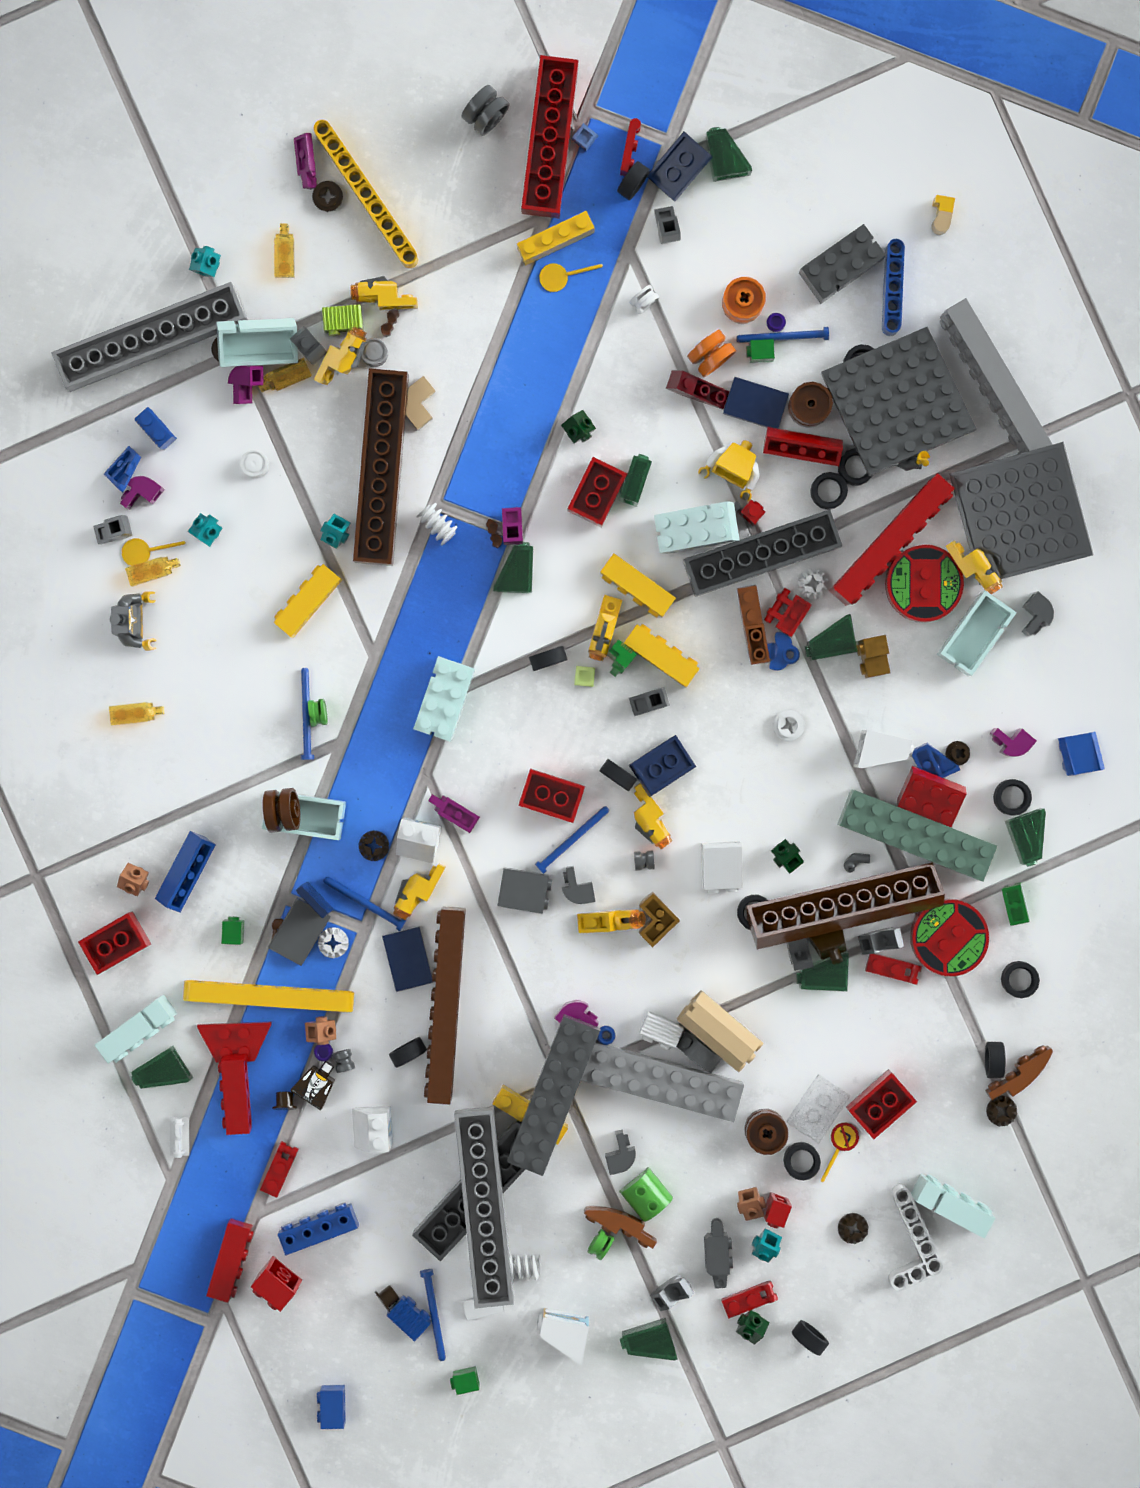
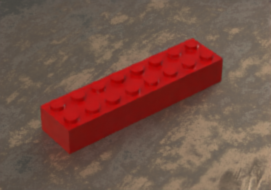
M540 55L521 206L522 214L560 219L579 60Z
M938 473L931 477L829 591L845 606L855 604L863 596L860 594L862 590H868L875 583L873 578L882 575L888 568L886 564L889 561H894L902 553L899 551L901 547H907L914 540L912 535L921 532L927 525L925 521L933 518L941 510L938 508L940 504L943 506L953 497L951 492L955 488Z

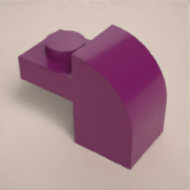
M263 365L236 366L231 370L228 384H233V404L252 403V386L263 385Z
M136 476L130 479L128 486L131 489L123 493L120 504L130 510L140 496L154 504L165 489L148 477Z
M521 507L502 508L504 545L523 544Z
M994 728L990 732V735L993 737L991 740L998 746H1004L999 752L1005 756L1017 757L1024 755L1037 742L1023 728L1018 729L1011 738L999 728Z
M572 1000L565 1003L554 1016V1019L559 1023L563 1014H566L596 1027L599 1025L598 1017L590 1010L588 1012L585 1011L588 1003L581 1000Z

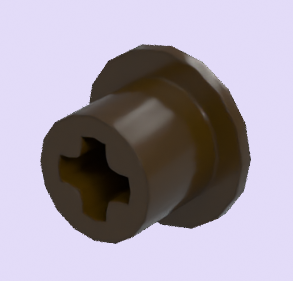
M955 741L947 746L945 755L959 766L965 764L970 758V749L964 742Z
M276 1092V1106L272 1107V1109H297V1106H293V1092Z
M390 1285L380 1293L375 1291L376 1296L388 1312H390L389 1307L400 1299Z

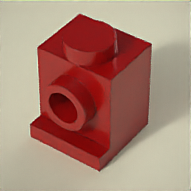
M751 499L739 515L754 526L766 511L763 510L764 507Z

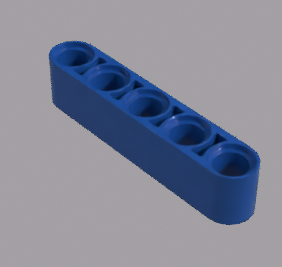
M897 238L892 239L885 248L882 331L887 336H894L902 325L905 245L902 240ZM890 246H897L899 253H893L890 250ZM894 264L898 267L899 271L892 272L889 266ZM889 284H895L898 290L896 292L891 291ZM888 303L896 304L897 310L891 311L888 308ZM887 323H895L896 329L890 330L887 327Z

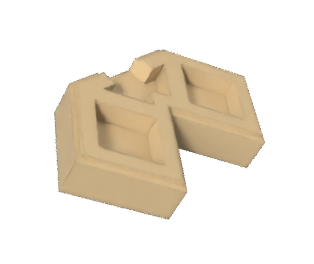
M424 376L408 388L406 416L417 430L433 419L421 404L436 392Z

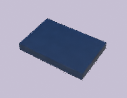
M683 131L652 168L647 178L675 202L713 156Z
M734 377L723 414L766 428L779 429L789 393Z
M674 735L629 764V767L647 795L651 797L694 769L696 765L678 737Z
M309 882L302 884L296 889V892L321 918L326 917L334 910Z
M420 926L382 936L396 992L433 983Z

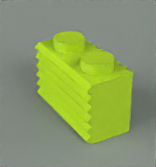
M361 305L322 307L323 328L325 333H329V336H339L340 332H349L356 335L359 334V331H364Z

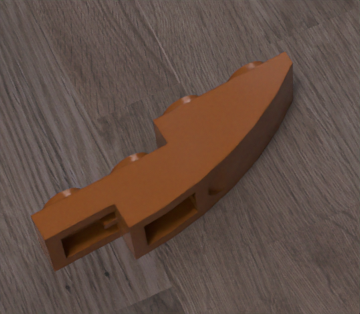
M757 585L737 588L750 663L754 665L770 662Z
M1042 1045L1034 1050L1035 1053L1030 1056L1024 1055L1017 1060L1018 1062L1014 1064L1017 1072L1012 1071L1004 1076L1005 1079L1000 1082L994 1081L988 1085L989 1088L985 1090L988 1097L993 1100L1007 1091L1013 1097L1024 1090L1045 1068L1053 1050L1049 1046Z
M586 1206L584 1209L585 1218L592 1223L598 1222L602 1225L601 1228L609 1234L612 1232L617 1234L621 1228L623 1234L629 1238L635 1237L638 1239V1243L645 1248L649 1246L653 1249L657 1243L655 1237L643 1230L645 1223L636 1216L609 1207Z

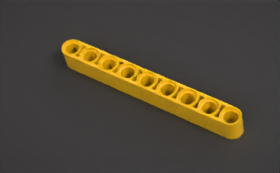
M318 120L314 124V132L317 139L402 265L406 268H414L418 263L415 249L329 122ZM326 127L328 131L325 134H319V129ZM332 143L339 145L336 150H330L329 146ZM348 159L350 162L347 166H341V160ZM353 175L360 176L357 182H352L350 179ZM364 191L371 192V195L368 198H363L361 196V194ZM376 206L382 208L379 214L372 213V209ZM386 222L393 224L389 230L383 229V225ZM397 238L403 239V244L400 246L394 245L393 242ZM407 254L414 255V259L411 262L404 260Z
M185 980L183 1000L353 1012L354 992Z

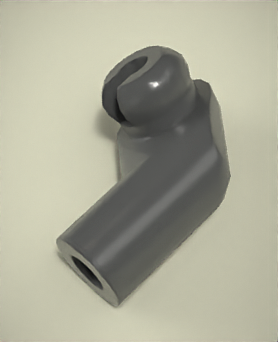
M851 854L844 862L845 870L851 873L859 863L870 864V854Z

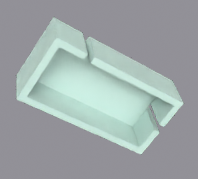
M294 318L238 321L236 325L234 321L216 322L220 367L298 363V348L290 340L297 333V325Z
M725 501L654 515L656 532L661 534L657 536L660 553L668 554L740 541L734 502Z
M987 591L980 592L937 655L948 663L955 664L954 667L965 675L972 676L1003 633L1004 629L1002 628L1008 626L1017 612Z
M438 656L433 670L436 676H431L413 729L429 735L435 732V737L451 742L476 669Z
M297 794L300 804L299 829L286 831L283 827L280 832L340 840L343 822H340V819H344L346 801ZM263 818L262 829L267 830L266 825H265V821H264V818Z
M163 995L96 1043L95 1047L108 1064L111 1061L117 1063L129 1054L127 1052L128 1049L132 1052L143 1044V1038L148 1040L158 1033L159 1026L163 1029L175 1020L173 1016L177 1012L165 995Z
M921 1174L911 1192L912 1197L917 1203L930 1210L933 1207L936 1208L934 1212L984 1239L996 1219L991 1214L992 1210L987 1205L979 1201L976 1204L970 1196L963 1192L959 1195L953 1187L946 1183L942 1186L938 1179L929 1174L927 1176Z

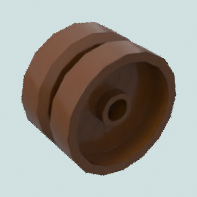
M813 381L803 383L796 388L789 399V415L799 426L807 428L816 427L823 423L830 414L833 406L832 395L828 388L821 383ZM809 402H812V403H813V405H812L813 407H809V406H808V403H809Z
M294 788L282 789L280 793L277 790H267L264 792L263 817L266 828L270 833L280 832L283 827L286 831L299 829L300 804Z
M759 1109L747 1118L744 1126L745 1136L750 1147L757 1153L773 1155L781 1151L786 1145L788 1127L782 1116L776 1111ZM767 1129L769 1132L764 1134L763 1130Z

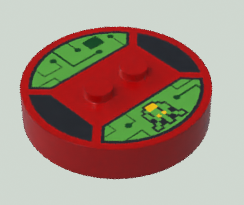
M918 545L903 551L892 561L885 578V591L891 606L901 616L915 622H931L948 615L959 603L964 589L963 573L951 554L933 545Z
M947 898L944 899L943 906L920 911L911 926L910 943L916 958L924 967L939 975L959 976L970 972L983 960L989 945V931L983 916L977 909L966 902Z

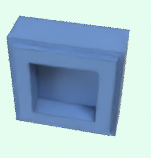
M583 123L571 140L587 152L598 138V134Z

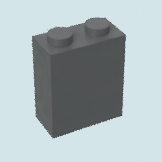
M504 867L497 906L543 914V910L548 909L549 899L546 898V892L551 891L552 880L549 879L548 874Z

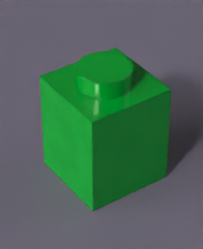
M774 339L751 340L749 346H746V357H750V363L773 362L775 359Z
M228 916V919L222 921L221 944H243L244 920H239L238 916Z
M476 1366L453 1371V1378H450L452 1390L455 1389L457 1395L480 1389Z

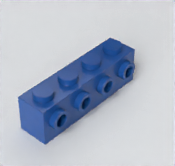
M190 831L155 899L166 908L181 913L216 844L205 836Z
M341 1203L335 1206V1209L328 1212L325 1209L318 1212L316 1217L310 1218V1216L300 1219L297 1224H285L281 1226V1230H279L277 1235L286 1256L358 1229L359 1222L352 1204L346 1205V1203Z

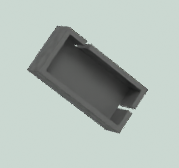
M865 224L855 229L800 269V276L820 304L885 258L886 254L877 241L872 242L874 237Z

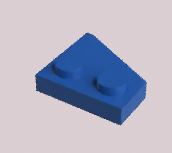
M128 446L106 470L104 475L123 493L141 456Z
M925 743L913 750L912 757L919 769L942 778L960 771V767L929 743Z

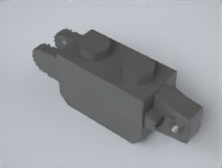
M714 1218L711 1221V1233H707L704 1236L706 1272L713 1277L714 1287L719 1289L726 1288L727 1276L730 1275V1269L733 1268V1259L729 1257V1249H732L731 1237L728 1238L727 1232H724L721 1219Z

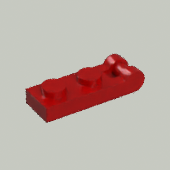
M633 118L629 124L620 175L623 176L634 165L635 159H631L632 152H636L638 145L635 135L641 129V121L637 118Z
M869 954L865 967L866 972L915 985L918 984L919 980L917 979L918 972H921L922 969L920 965L879 954ZM906 968L911 969L910 976L904 975Z
M281 1141L260 1188V1191L276 1198L299 1150L297 1147L287 1146V1143ZM283 1152L290 1155L288 1159L282 1157Z
M766 1281L721 1299L728 1319L767 1303L777 1301L778 1297L773 1292L772 1282ZM765 1291L767 1296L761 1297L759 1292Z

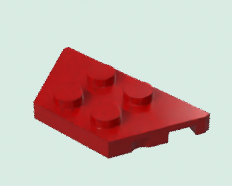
M272 1021L198 1024L197 1029L216 1063L221 1061L223 1055L246 1054L247 1062L256 1060L272 1025Z

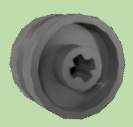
M486 85L469 101L461 117L468 124L475 123L474 130L481 136H484L500 122L510 104L503 97H497V91L493 87Z

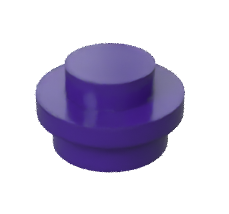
M772 313L767 318L766 324L770 331L780 332L784 329L786 320L782 314Z
M330 1044L316 1045L314 1048V1055L319 1061H328L332 1057L333 1048Z

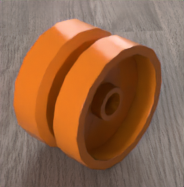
M739 277L732 280L727 285L722 297V308L725 315L731 321L738 324H747L754 321L761 314L766 302V293L763 286L751 277ZM740 299H746L747 303L745 301L741 302Z
M720 329L704 338L687 355L692 364H697L704 360L698 367V371L703 378L718 369L737 351L731 343L721 346L726 336Z

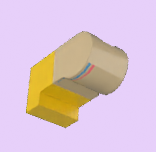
M942 195L934 197L932 206L937 207V212L931 229L935 234L943 235L949 229L955 198Z

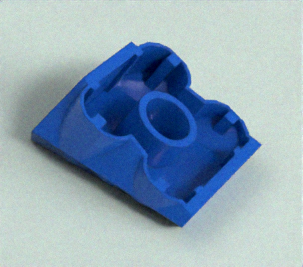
M1096 732L1058 738L1059 750L1063 757L1062 768L1067 776L1105 770Z

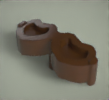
M396 308L391 309L387 313L388 323L381 326V332L384 337L391 336V332L394 329L393 325L397 323L399 312Z
M488 519L486 527L488 528V533L491 534L492 546L499 548L502 543V537L496 534L498 524L494 520Z

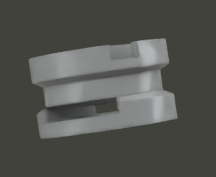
M370 338L365 342L361 357L367 365L379 367L386 362L388 350L380 339Z

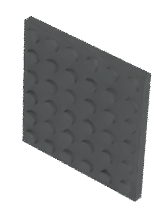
M928 327L821 372L822 378L832 395V399L868 476L918 456L921 451L932 450L976 430Z
M1064 441L949 474L952 486L955 488L954 494L970 553L978 548L984 554H991L1001 579L1094 555Z

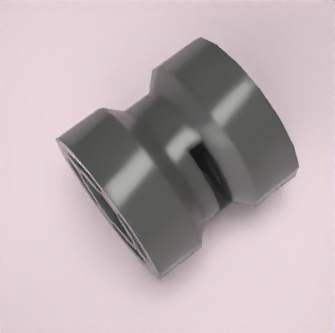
M653 850L646 853L634 852L635 871L642 870L643 868L655 869Z
M351 1049L332 1054L333 1060L337 1063L335 1067L337 1073L355 1068L354 1062L351 1061Z

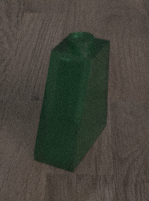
M710 128L706 132L705 138L708 153L713 156L710 160L713 182L750 176L752 166L726 128Z
M642 454L633 456L619 498L620 502L635 507L638 506L652 463L648 456Z
M529 542L513 546L493 587L494 592L532 593L534 547L530 546Z
M851 614L843 616L809 640L807 646H804L806 658L809 657L810 661L858 652Z
M1039 808L1005 821L1020 864L1027 867L1037 864V860L1042 859L1045 808Z
M847 951L841 953L843 961L839 964L833 965L829 957L814 962L811 968L800 970V973L796 974V984H799L800 989L847 991L849 953Z
M174 1046L166 1049L131 1072L133 1083L136 1086L139 1085L141 1089L187 1083L193 1078Z
M666 1318L622 1331V1338L619 1339L622 1349H626L628 1355L678 1360Z

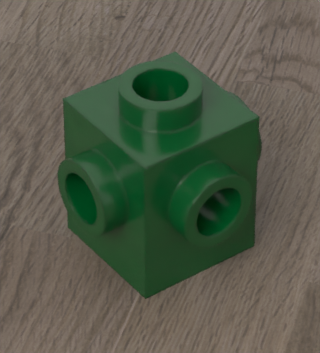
M584 410L572 415L561 425L574 444L579 441L584 443L592 437L591 433L596 429Z
M784 839L771 850L775 856L773 861L779 868L783 866L789 874L804 863L798 854L800 850L794 842L790 844Z
M750 1310L739 1317L736 1333L755 1345L764 1337L770 1322L761 1317L760 1314Z

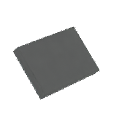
M297 897L268 948L302 966L331 916L328 914L326 917L321 918L307 902Z

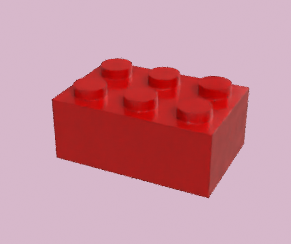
M592 457L567 511L602 528L628 473Z
M912 766L897 798V806L952 827L967 795L966 787Z
M530 768L518 806L574 823L585 786Z
M133 911L78 941L97 975L151 945Z
M888 1069L849 1103L846 1108L867 1133L875 1139L910 1109L917 1100Z
M272 1256L256 1276L251 1288L257 1297H263L268 1301L267 1304L270 1308L281 1312L296 1294L302 1279L276 1257Z

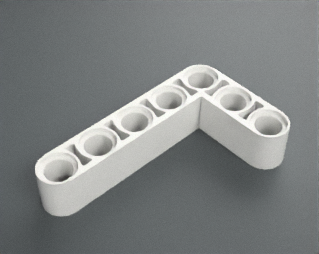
M899 1184L892 1189V1197L920 1256L919 1259L899 1267L889 1274L888 1280L893 1289L904 1291L939 1275L943 1271V1263L912 1194L906 1186ZM906 1191L904 1198H897L898 1192ZM907 1209H914V1213L911 1216H905ZM921 1226V1232L913 1233L914 1227ZM925 1243H929V1249L927 1251H922L921 1246ZM937 1261L938 1263L935 1268H929L930 1262ZM914 1269H920V1273L917 1276H912L911 1272ZM896 1277L903 1278L900 1284H894Z

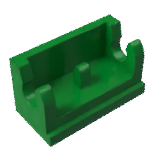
M1021 882L1001 888L1010 926L1030 922Z

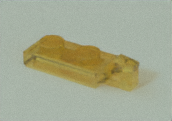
M280 223V234H276V238H274L275 278H295L293 234H289L288 223Z
M303 357L298 360V363H290L267 373L263 377V385L258 386L261 392L269 389L279 391L311 377L312 374Z
M159 557L127 567L125 570L130 586L134 587L172 574L171 569L180 567L181 564L177 558L168 560V557Z
M148 702L109 706L111 726L149 722L150 720H155L154 715L165 714L164 706L153 707V703Z

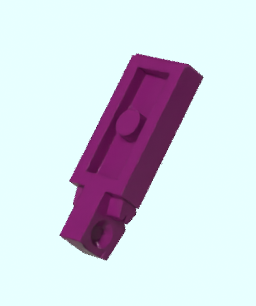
M304 133L294 138L297 174L302 179L303 189L312 190L317 185L312 134Z
M432 794L428 800L436 806L434 810L438 812L437 814L468 833H471L480 816L444 795L440 799Z

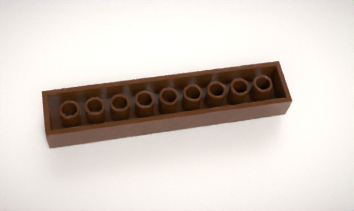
M369 368L353 562L386 566H393L409 383L407 371Z
M931 862L747 905L746 917L756 949L758 950L941 907L944 904L945 893L934 864Z
M443 906L441 911L437 912L436 924H440V929L435 934V943H438V949L434 951V962H437V968L433 970L432 982H436L431 991V1001H434V1006H431L429 1020H433V1026L430 1025L428 1031V1040H431V1045L427 1048V1059H430V1064H427L425 1078H429V1082L426 1083L424 1088V1097L427 1098V1103L450 1105L452 1101L466 908Z

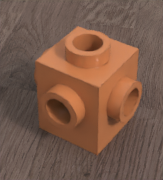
M127 863L119 876L117 887L138 897L141 890L145 891L149 884V880H147L149 872L141 867Z
M323 1016L316 1017V1021L305 1023L306 1042L326 1045L329 1044L330 1040L336 1039L335 1020H327V1017Z
M757 1187L738 1191L739 1202L737 1207L739 1213L744 1215L745 1220L764 1217L763 1208H766L764 1197H760Z

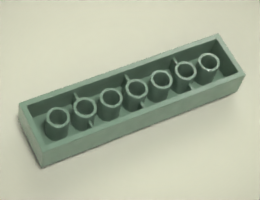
M853 789L850 790L837 823L839 826L984 882L997 846Z

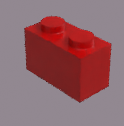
M770 1192L766 1208H764V1218L768 1222V1226L776 1229L785 1227L792 1208L788 1198Z

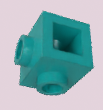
M209 246L195 248L191 255L189 270L205 277H215L220 265L221 255L215 253V249Z
M200 513L194 519L192 526L187 532L210 547L219 536L222 527L217 524L219 520L209 514L206 517Z
M333 514L328 522H324L320 530L323 532L320 540L337 549L341 543H346L350 535L347 531L351 522Z
M765 1228L752 1241L751 1246L754 1247L752 1255L769 1263L773 1257L776 1258L778 1256L782 1237Z

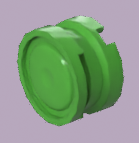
M308 700L311 727L317 726V724L327 725L328 718L325 700Z
M602 1229L599 1230L598 1235L594 1237L587 1250L589 1254L596 1255V1258L599 1260L604 1258L614 1241V1237L612 1235L608 1236Z

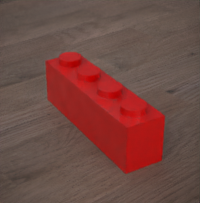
M767 427L763 453L839 466L843 451V440Z
M223 1055L221 1061L218 1062V1072L222 1073V1080L219 1082L220 1092H223L221 1109L225 1110V1117L222 1119L223 1129H226V1135L250 1134L252 1118L247 1055Z
M235 1219L229 1220L206 1297L227 1303L231 1297L235 1298L238 1289L235 1283L237 1279L240 1280L243 1268L240 1267L242 1261H246L249 1252L246 1246L248 1242L251 1243L254 1231L251 1230L253 1225Z

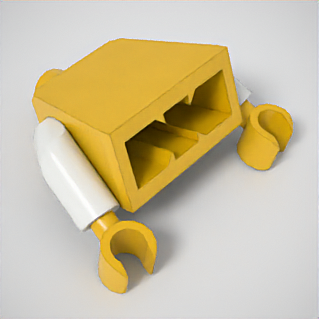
M743 440L741 445L732 443L729 447L723 446L715 450L706 461V466L699 469L698 474L703 469H706L708 472L704 477L706 479L710 476V469L713 468L711 472L742 489L746 487L745 490L741 491L740 499L743 493L747 492L749 494L747 501H750L752 498L750 492L754 489L759 478L758 464L755 462L756 455L750 451L753 445L749 441Z

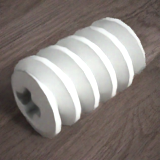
M434 503L424 508L416 517L422 516L420 522H427L425 528H432V535L438 533L436 540L443 539L441 542V546H443L456 534L457 526L451 528L452 520L445 522L447 515L440 516L442 509L435 511L437 503Z
M510 1254L512 1279H515L516 1274H518L519 1280L523 1278L524 1274L527 1280H530L532 1274L535 1280L538 1279L540 1274V1255L537 1261L534 1255L528 1261L526 1255L523 1256L522 1260H520L519 1255H516L515 1260H513Z

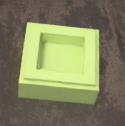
M576 666L574 685L593 687L595 668Z

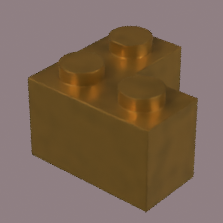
M886 635L859 640L858 645H856L857 655L861 656L862 659L860 664L861 674L865 675V678L889 674L890 668L887 654L890 653Z
M651 892L639 904L643 911L651 918L639 931V934L653 948L680 922V919L654 892Z

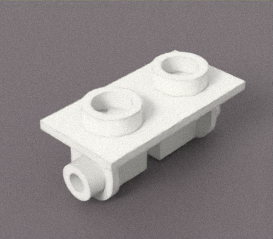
M170 1117V1156H174V1158L189 1156V1117Z

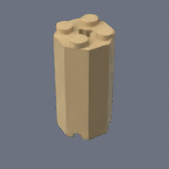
M700 990L690 1000V1004L686 1005L681 1011L677 1021L732 1068L740 1072L746 1065L745 1062L749 1064L755 1058L754 1052L761 1048L763 1042L705 992Z

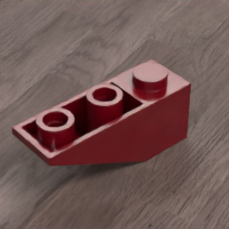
M672 370L666 389L681 396L719 409H724L730 392L683 370Z

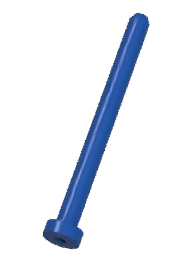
M829 327L813 331L736 336V341L743 343L750 342L751 340L774 339L776 341L823 338L825 341L829 340Z
M302 668L304 755H301V760H314V755H311V725L308 712V700H310L308 668Z
M604 806L541 863L539 861L536 862L535 865L543 874L547 872L546 868L609 813L608 807Z
M325 877L323 880L326 885L397 926L396 930L401 931L405 925L406 919H398L329 877Z
M424 1269L420 1271V1277L424 1278L438 1359L444 1361L446 1355L431 1278L434 1273L433 1269Z

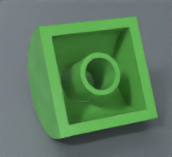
M649 1167L619 1190L643 1222L659 1214L673 1199V1196Z

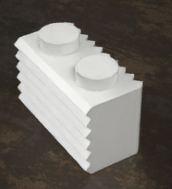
M648 1011L639 1034L647 1042L652 1043L653 1040L659 1042V1046L664 1049H676L684 1026Z

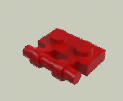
M784 588L781 594L778 593L776 596L777 600L772 608L769 607L764 621L770 624L776 618L779 621L775 628L792 637L812 604L798 595H795L793 600L788 599L787 597L791 591ZM784 603L788 607L784 614L781 615L778 611Z

